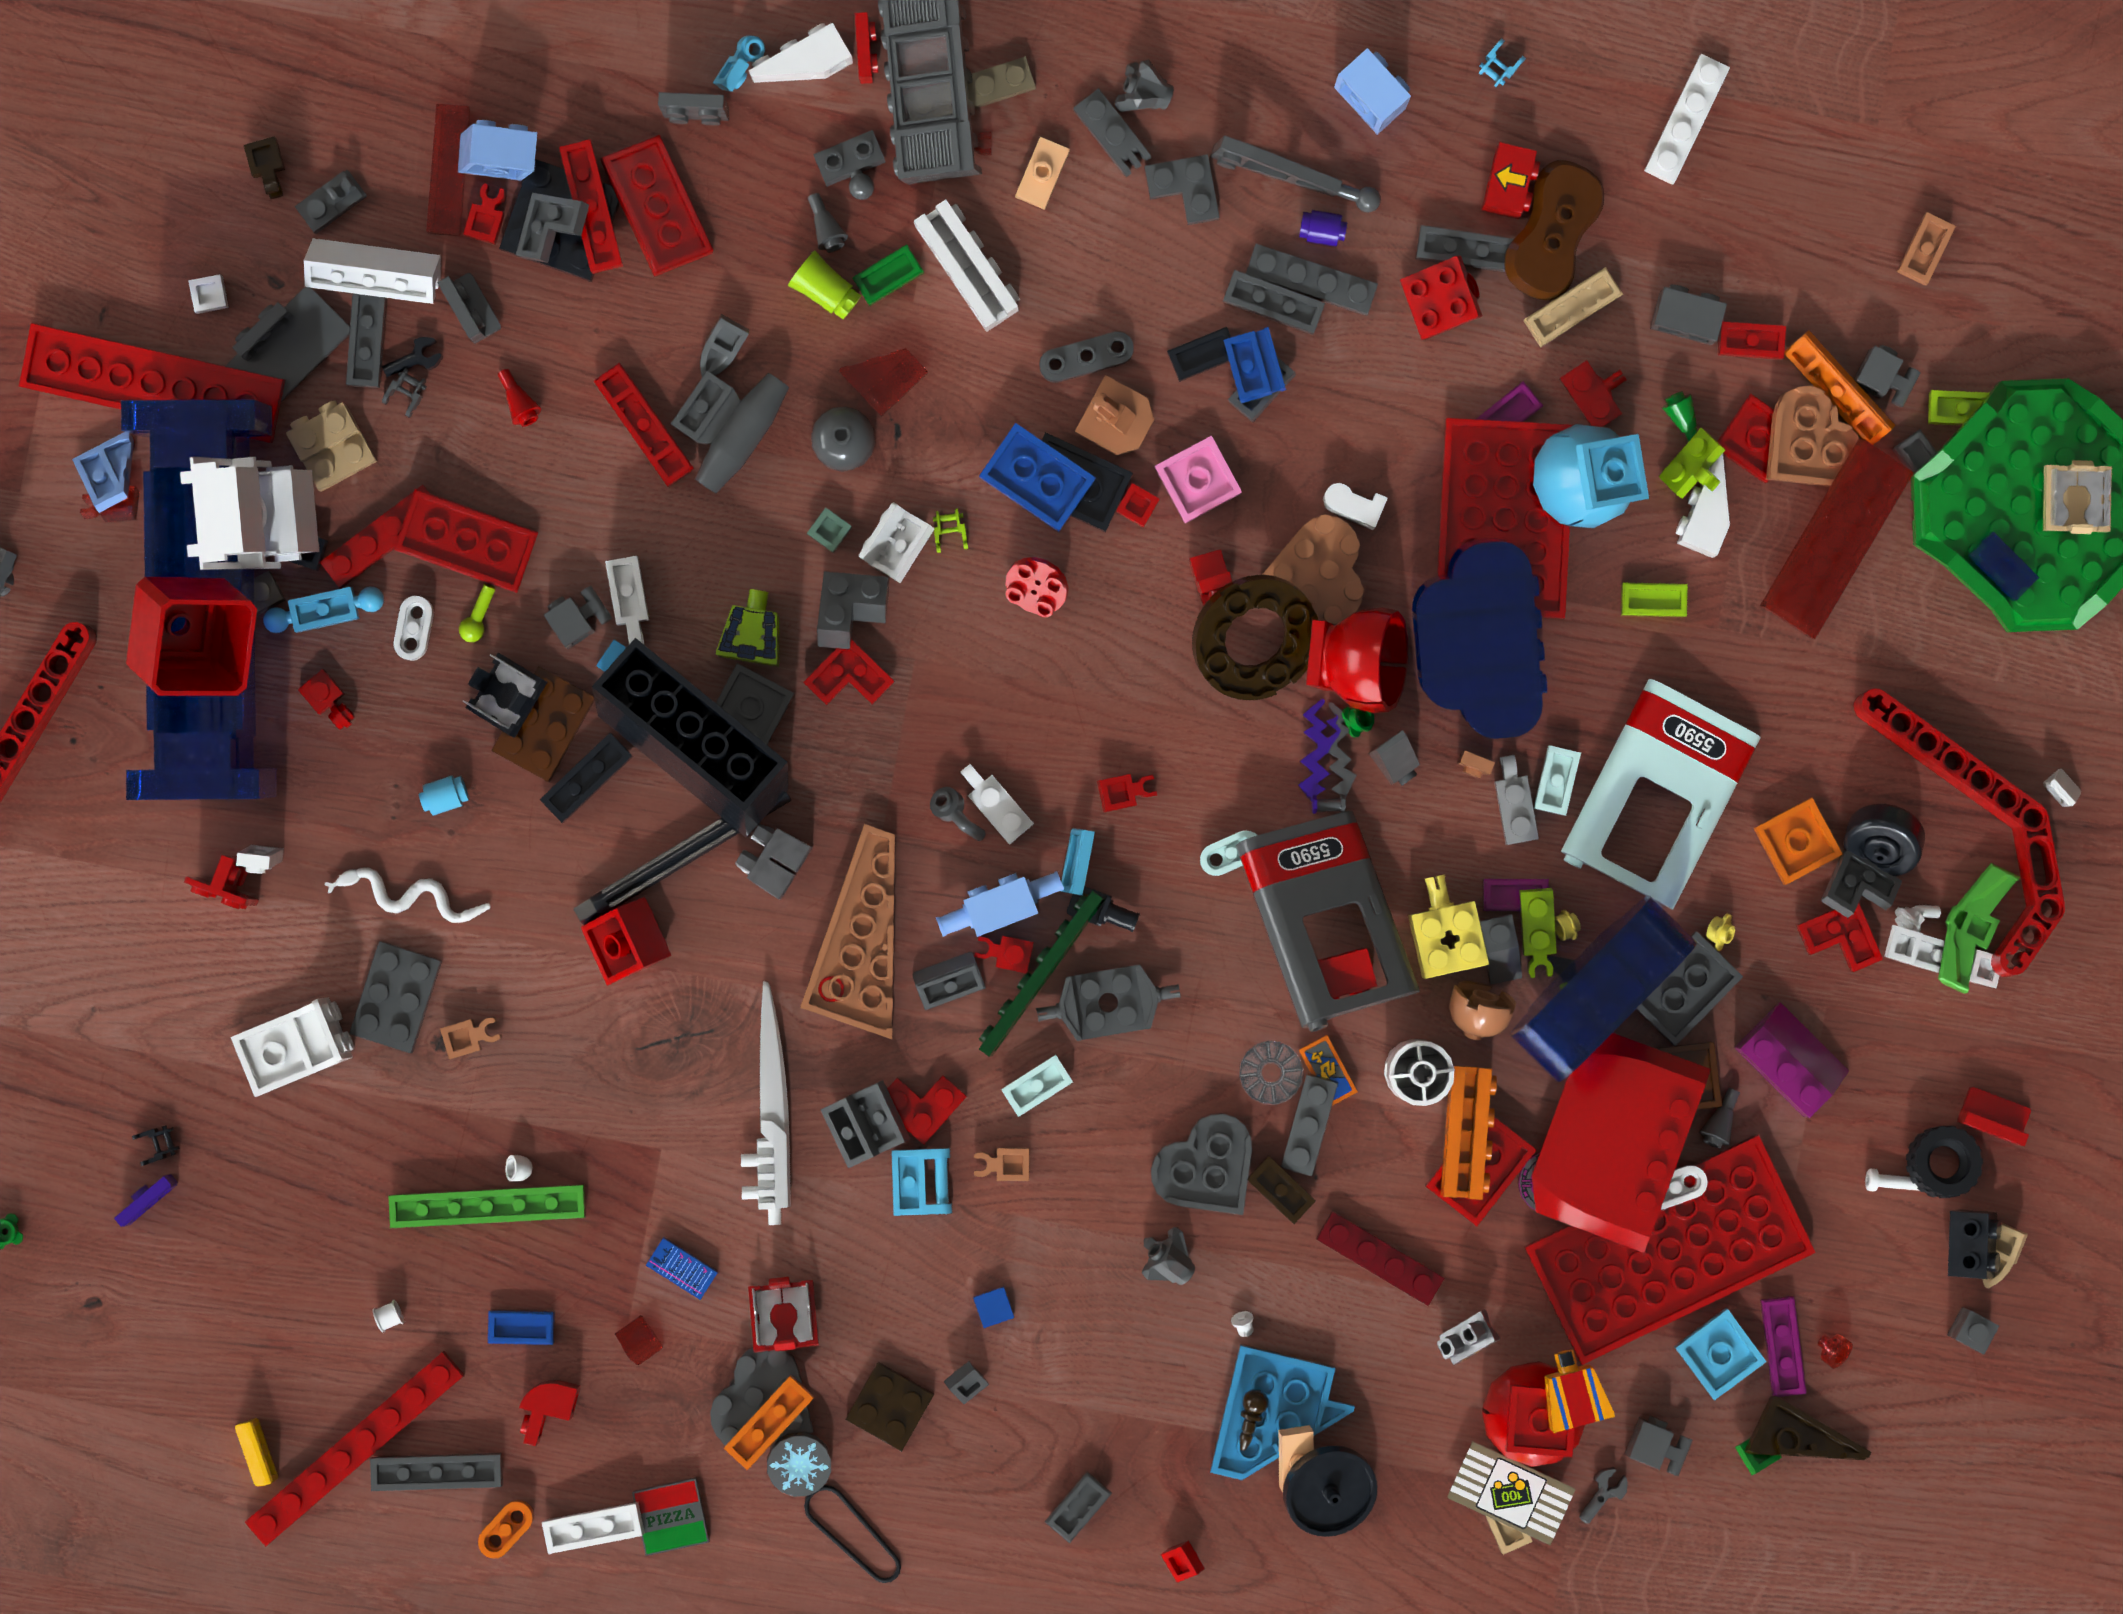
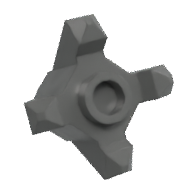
M1149 59L1139 64L1137 62L1128 64L1125 72L1127 78L1123 86V91L1126 94L1117 96L1114 102L1115 107L1120 112L1146 108L1165 110L1173 96V85L1168 84L1167 80L1161 77Z
M1178 1227L1171 1228L1168 1231V1239L1164 1241H1156L1153 1237L1144 1239V1247L1149 1250V1259L1142 1269V1274L1147 1280L1171 1281L1172 1283L1176 1282L1178 1285H1183L1191 1279L1195 1272V1265L1188 1256L1183 1232Z

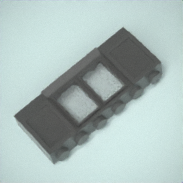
M878 0L879 13L883 17L884 22L881 40L884 49H887L888 61L884 63V72L887 81H890L891 93L887 95V104L890 113H893L894 125L890 127V136L896 149V157L893 159L895 175L906 184H916L982 174V168L975 164L974 148L978 147V138L972 132L971 116L975 115V106L969 100L967 84L972 83V74L965 64L964 52L969 51V42L963 36L961 20L966 19L965 7L960 4L959 0Z

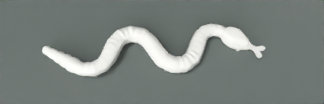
M368 867L345 871L339 875L335 883L325 882V886L329 887L328 893H331L336 886H350L357 883L360 878H367L371 882L377 904L386 912L400 913L409 909L422 892L430 891L435 897L437 908L442 917L451 923L470 921L491 908L489 903H485L469 910H464L462 913H455L450 908L448 895L442 884L431 878L419 879L408 888L399 900L394 901L388 897L382 877L377 871Z

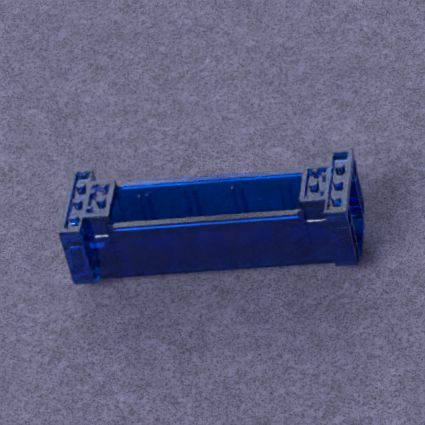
M121 400V431L142 437H150V471H143L145 577L225 578L254 604V569L200 570L199 556L188 557L187 545L198 544L192 483L181 484L180 472L191 471L190 457L223 459L250 457V437L272 436V406L257 400ZM219 465V468L229 467V466H220V465ZM229 555L227 556V561L216 562H238V556ZM185 617L176 618L171 624V631L181 630L185 625ZM255 630L247 688L238 696H158L146 685L147 730H153L154 769L126 770V800L264 799L277 797L276 768H254L253 738L256 736Z

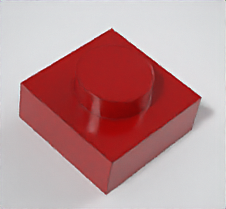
M1132 483L1116 512L1144 528L1160 499Z
M1189 1540L1168 1548L1161 1554L1177 1583L1196 1576L1205 1569Z

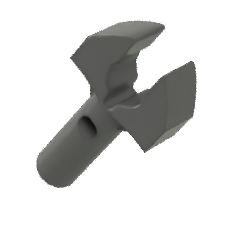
M1614 1467L1606 1468L1596 1474L1593 1479L1598 1482V1491L1579 1515L1582 1522L1589 1524L1608 1498L1617 1497L1621 1500L1627 1493V1478L1625 1475L1622 1476L1615 1487L1608 1488V1479L1612 1477L1616 1469Z

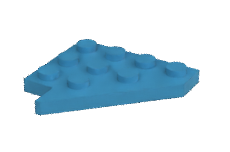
M1240 1344L1210 1473L1243 1480L1279 1458L1278 1430L1310 1425L1313 1430V1436L1354 1412V1405L1328 1399L1336 1368ZM1259 1389L1267 1395L1268 1407L1262 1413L1263 1420L1260 1422L1256 1421L1257 1424L1252 1434L1253 1439L1245 1451H1242L1240 1449V1433L1242 1432L1244 1419H1246L1240 1415L1241 1411L1244 1410L1242 1400L1245 1393L1249 1390Z

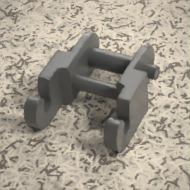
M406 368L403 372L398 373L400 377L397 382L392 380L383 396L382 403L386 405L389 402L388 398L393 396L395 391L402 392L412 399L405 416L410 418L413 414V409L417 408L423 398L419 395L422 389L425 390L427 386H425L426 379L423 378L421 381H418L408 375L409 370ZM404 381L416 387L413 393L401 387Z

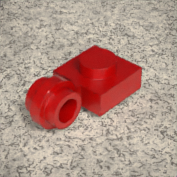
M321 669L298 689L317 714L321 715L330 708L332 712L328 717L339 730L352 725L351 721L355 718L354 714L344 703L339 706L335 703L345 693L324 669Z

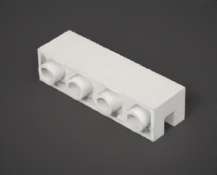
M945 199L935 206L936 209L928 215L924 213L915 219L914 224L985 331L988 332L1019 311L1016 302L1020 298L1010 283L1004 286L998 277L1002 271L992 257L989 259L985 258L980 250L984 245L976 232L973 230L969 233L962 224L966 218L957 204L950 206Z
M313 238L304 258L305 287L433 304L435 289L439 288L437 282L441 280V255Z

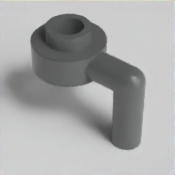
M951 787L938 789L930 801L932 813L943 821H953L961 831L975 840H983L986 835L985 830L968 820L963 814L965 804L963 796Z

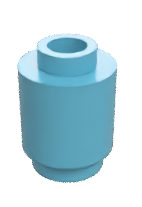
M449 776L423 785V792L419 793V799L425 812L430 810L434 816L463 806V802L469 801V795L461 776L456 778Z

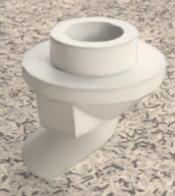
M1916 905L1912 908L1898 907L1895 910L1897 916L1895 922L1899 927L1920 932L1921 924L1925 920L1924 918L1938 919L1941 909L1939 906Z

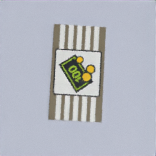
M1472 1441L1447 1498L1551 1545L1576 1489Z

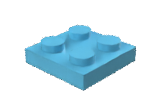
M1727 1308L1674 1346L1713 1400L1719 1398L1767 1362Z

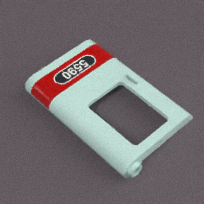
M1648 679L1561 850L1566 855L1564 861L1580 869L1583 864L1588 865L1673 910L1761 737L1658 681ZM1640 777L1647 778L1692 804V809L1657 878L1653 882H1649L1605 859L1601 854L1606 840Z

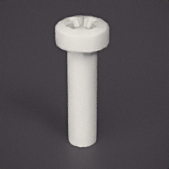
M1872 1168L1868 1169L1866 1173L1865 1186L1868 1191H1876L1878 1187L1920 1191L1917 1189V1185L1913 1184L1910 1180L1911 1177L1879 1174L1877 1169Z

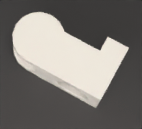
M1336 483L1327 489L1323 502L1326 509L1331 513L1374 530L1388 498L1375 493L1371 501L1352 493L1347 485Z

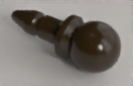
M1259 1389L1249 1390L1245 1393L1242 1400L1244 1410L1241 1411L1240 1415L1246 1418L1240 1433V1449L1242 1451H1245L1253 1439L1252 1434L1256 1428V1421L1260 1422L1263 1420L1262 1413L1268 1407V1397Z

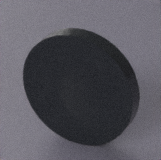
M1344 1446L1320 1447L1305 1454L1292 1466L1284 1482L1283 1501L1291 1519L1300 1529L1316 1536H1336L1354 1529L1369 1515L1377 1498V1480L1367 1460L1355 1450Z

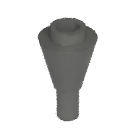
M820 194L810 195L808 201L815 215L814 222L818 249L826 250L828 253L841 249L848 235L830 212L826 211Z
M1731 1088L1727 1089L1722 1106L1716 1109L1699 1132L1704 1137V1143L1719 1149L1722 1145H1730L1733 1109L1740 1092Z

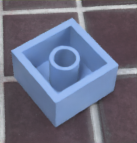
M1367 48L1338 74L1334 88L1378 135L1406 109L1411 95L1408 93L1410 87L1400 76L1394 77L1386 69L1388 63L1378 52L1372 53Z
M477 120L476 124H472L461 133L458 173L522 181L534 172L537 132L528 131V127L524 125L510 124L509 128L496 127V122Z

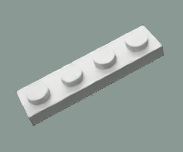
M1703 54L1699 56L1644 170L1645 172L1672 185L1675 183L1730 67Z

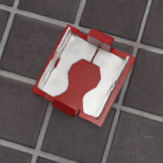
M789 1277L770 1278L769 1285L748 1287L754 1352L784 1351L801 1347L819 1346L813 1280L791 1283Z

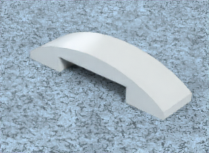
M1892 925L1884 957L1939 973L1945 941ZM1975 949L1969 982L1997 988L2000 975H1997L1992 969L1991 959L1993 954Z

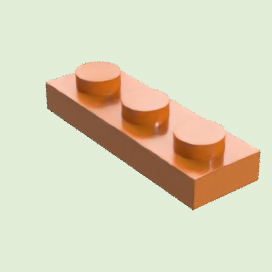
M790 1375L723 1449L748 1470L814 1399V1396Z

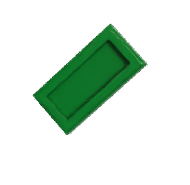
M906 244L858 273L852 279L867 304L871 306L924 274V271Z

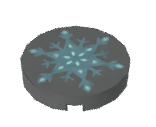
M797 1432V1434L789 1436L787 1434L780 1437L772 1445L767 1456V1474L772 1484L782 1493L793 1497L808 1496L819 1491L827 1483L831 1473V1456L826 1444L817 1436L806 1432Z

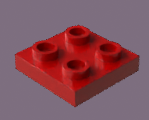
M1454 256L1400 279L1421 340L1429 339L1483 316L1477 301L1480 298L1478 285L1471 273L1466 271L1461 256Z

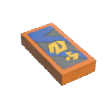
M1328 1035L1298 1050L1311 1074L1339 1082L1333 1105L1358 1092Z

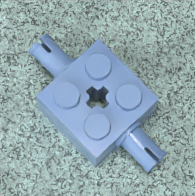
M1055 871L1050 875L1031 882L1029 879L1026 880L1025 877L1018 879L1017 874L1014 873L999 879L1000 886L988 890L987 886L983 885L968 891L970 898L963 900V908L944 916L936 917L943 937L968 926L971 929L974 928L977 937L1038 914L1039 912L1035 905L1038 903V899L1064 890L1058 872Z

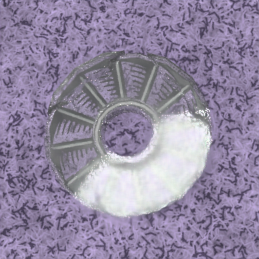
M1267 1040L1255 1044L1246 1051L1240 1062L1239 1078L1242 1088L1252 1099L1261 1104L1277 1105L1288 1101L1297 1093L1303 1082L1304 1069L1300 1057L1290 1046L1280 1041ZM1269 1063H1274L1280 1068V1076L1274 1082H1268L1262 1076L1263 1067Z

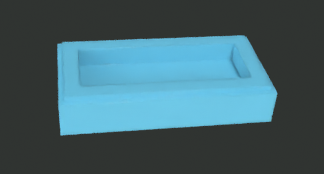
M1076 828L1071 829L1061 880L1064 890L1061 892L1083 896L1095 832Z

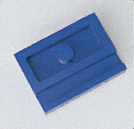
M1269 327L1257 332L1252 331L1223 340L1241 403L1269 396L1274 392L1286 391Z

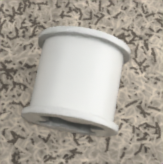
M395 1300L380 1308L372 1309L374 1319L381 1332H385L386 1329L400 1323L404 1324L402 1311Z

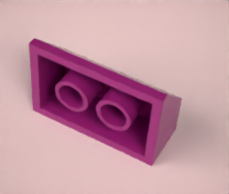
M1781 1002L1734 1047L1803 1117L1811 1118L1835 1093L1849 1072Z

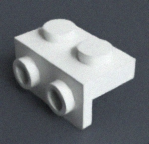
M893 502L881 515L880 522L872 535L864 542L859 557L873 568L901 583L934 531V528Z

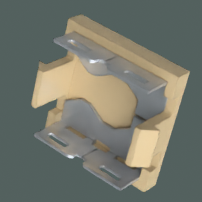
M2072 460V464L2069 466L2045 465L2043 531H2071V534L2111 532L2112 466L2094 467L2093 461Z

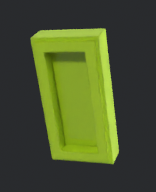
M1622 583L1621 616L1686 617L1688 584Z

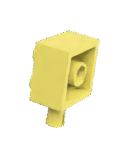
M1445 874L1435 876L1438 890L1436 889L1434 877L1425 878L1431 907L1428 908L1429 911L1408 915L1422 978L1427 979L1489 965L1475 901L1454 905V902L1450 903ZM1446 931H1449L1450 935L1456 936V941L1452 943L1451 949H1449L1448 945L1441 944V939L1446 936Z

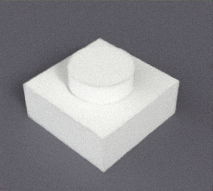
M222 275L189 280L195 313L200 314L229 308Z

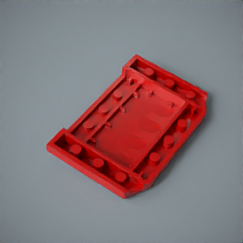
M1604 1029L1601 1030L1574 1058L1532 1173L1536 1213L1644 1253L1711 1069Z

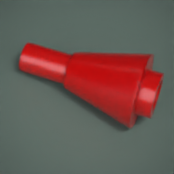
M509 369L500 371L498 377L506 390L512 423L514 425L521 424L522 427L533 424L539 418L540 406L517 385Z

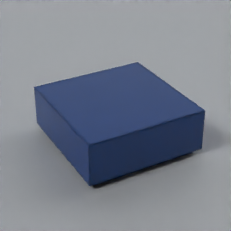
M1004 1286L973 1297L983 1328L1014 1318Z

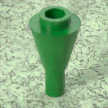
M1683 391L1667 397L1665 399L1667 404L1662 409L1680 431L1685 434L1689 442L1698 432L1696 428L1697 422L1692 395H1684Z

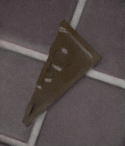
M1775 1395L1769 1398L1745 1449V1452L1748 1454L1865 1460L1871 1455L1869 1450Z

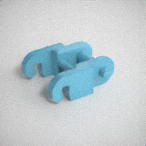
M1502 38L1486 56L1485 59L1488 62L1486 64L1481 63L1479 66L1482 68L1479 74L1481 75L1485 72L1496 81L1495 87L1499 84L1503 86L1505 84L1503 79L1505 77L1510 79L1526 59L1522 56L1513 67H1507L1497 59L1496 52L1505 42ZM1492 62H1495L1505 71L1501 76L1489 67Z

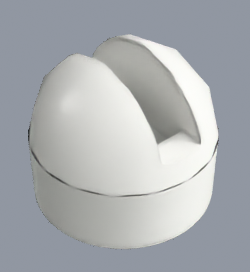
M510 1155L508 1157L505 1173L509 1181H523L532 1174V1163L527 1157L521 1155Z

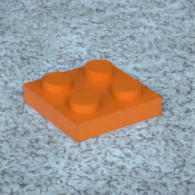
M1809 798L1753 828L1783 885H1787L1843 855L1813 798Z

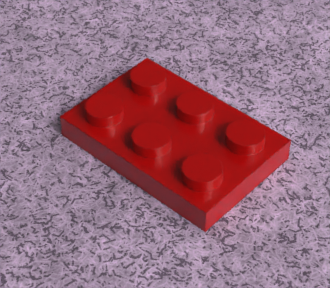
M1495 1117L1493 1128L1488 1127L1487 1140L1492 1141L1491 1160L1485 1161V1173H1490V1186L1488 1193L1483 1192V1200L1464 1197H1443L1441 1195L1443 1163L1425 1185V1187L1475 1226L1480 1224L1536 1152L1534 1147Z

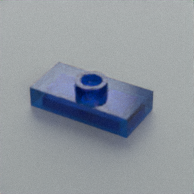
M1990 532L1968 554L1969 558L2012 601H2017L2039 578L1995 532Z

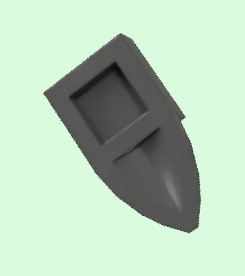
M723 314L720 315L706 339L701 354L700 370L702 377L707 371L716 376L730 365L749 335L750 330Z

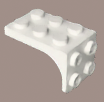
M329 997L318 998L307 1006L231 1037L255 1097L353 1058L351 1050L354 1049V1044L347 1031L343 1033L339 1023L342 1015L335 1001L331 1002Z

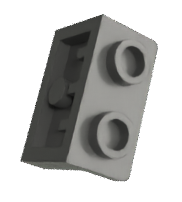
M467 273L455 281L448 276L437 282L467 336L474 344L502 328L471 273Z

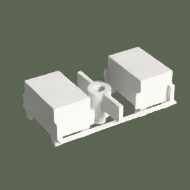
M190 457L191 471L180 472L181 484L192 483L198 544L187 545L188 557L199 556L200 570L280 569L281 562L302 560L301 553L319 552L312 470L293 469V465L272 467L271 461L256 460V457L236 459ZM219 465H220V466H229V467L219 468ZM257 467L266 468V471L258 472ZM229 555L238 556V562H216L227 561V556ZM274 556L275 562H266L265 557Z

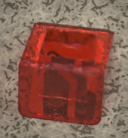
M642 1315L615 1333L626 1355L636 1365H640L663 1348L660 1340Z

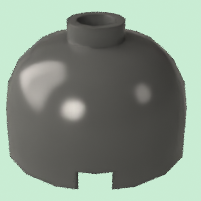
M846 406L832 408L823 413L814 423L811 433L812 449L818 460L829 469L839 472L853 470L864 465L872 456L876 443L874 428L869 419L859 410Z

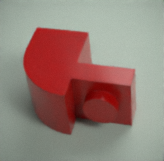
M1221 549L1189 559L1203 606L1218 590L1233 582L1230 571H1227Z
M548 1380L533 1387L523 1397L519 1408L531 1411L530 1415L525 1414L520 1433L525 1434L524 1444L537 1446L540 1443L547 1416L567 1421L573 1418L581 1385L561 1380Z

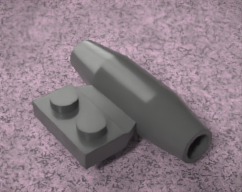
M708 371L704 374L671 422L672 426L697 443L710 444V448L696 475V481L717 494L744 466L774 422L789 389L785 383L772 374L767 373L740 400L734 388Z

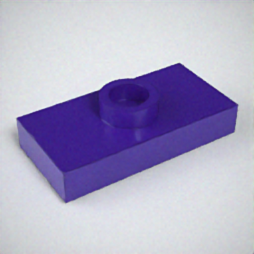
M172 1174L163 1176L150 1188L144 1185L131 1196L134 1202L114 1217V1219L121 1227L131 1225L177 1186V1180Z

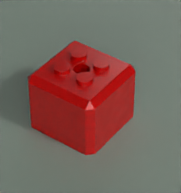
M144 577L135 587L126 664L158 696H238L247 688L257 608L225 578ZM178 617H185L184 627L176 632L171 631L172 622Z

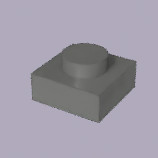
M970 1361L957 1369L944 1381L948 1389L963 1404H966L989 1385L985 1377Z

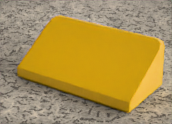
M254 1418L237 1424L235 1430L255 1486L273 1483L278 1479V1474L259 1419Z

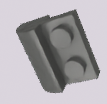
M883 1080L821 1109L848 1168L911 1139Z

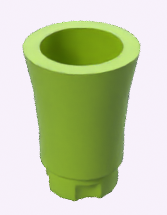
M815 250L805 260L787 285L804 294L832 314L834 312L841 319L846 318L861 298V295L852 289L853 286L833 270Z

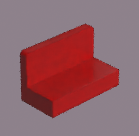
M1970 1087L1957 1122L2025 1147L2029 1134L2024 1133V1129L2031 1109L1981 1089Z

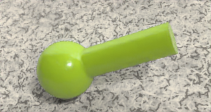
M486 583L483 584L471 616L465 618L460 623L459 634L463 640L477 642L483 637L485 628L482 621L496 590L494 586Z

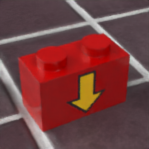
M1499 142L1493 158L1482 211L1519 219L1523 211H1529L1533 193L1528 192L1530 179L1536 181L1540 167V161H1535L1537 151Z

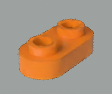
M522 1500L509 1502L480 1533L478 1547L481 1553L493 1559L505 1555L532 1525L534 1520L532 1507ZM514 1511L522 1512V1521L517 1522L513 1519L512 1514ZM491 1536H500L501 1545H493L490 1540Z

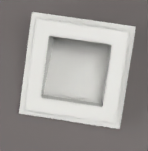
M2058 769L2043 782V786L2062 807L2073 806L2081 794L2079 787L2062 769Z

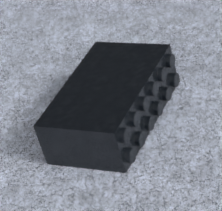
M634 638L592 686L599 718L746 838L788 791V762L638 639Z

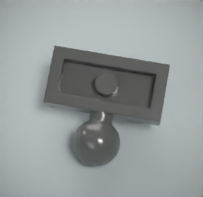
M873 130L813 154L826 187L851 177L849 191L854 198L859 200L869 198L874 192L873 180L862 172L886 162Z

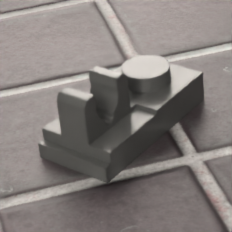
M346 170L297 204L295 208L312 231L317 234L366 198L367 195L351 173Z

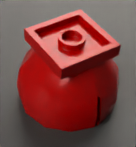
M1381 607L1362 609L1336 625L1327 621L1312 620L1306 685L1325 691H1334L1352 708L1371 713L1389 712L1396 708L1404 689L1407 668L1380 666V662L1408 664V635L1405 619L1398 610Z
M1540 1361L1511 1366L1491 1383L1482 1407L1485 1409L1482 1410L1488 1439L1506 1458L1529 1467L1557 1463L1564 1457H1573V1449L1579 1445L1585 1425L1556 1433L1549 1427L1545 1376L1559 1372L1557 1367Z

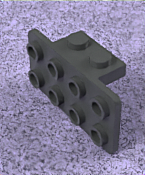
M305 287L285 307L279 302L274 306L272 304L267 306L259 314L258 318L260 320L251 329L247 327L241 331L235 339L237 343L232 347L238 354L226 366L285 379L282 402L350 335V326L312 288Z

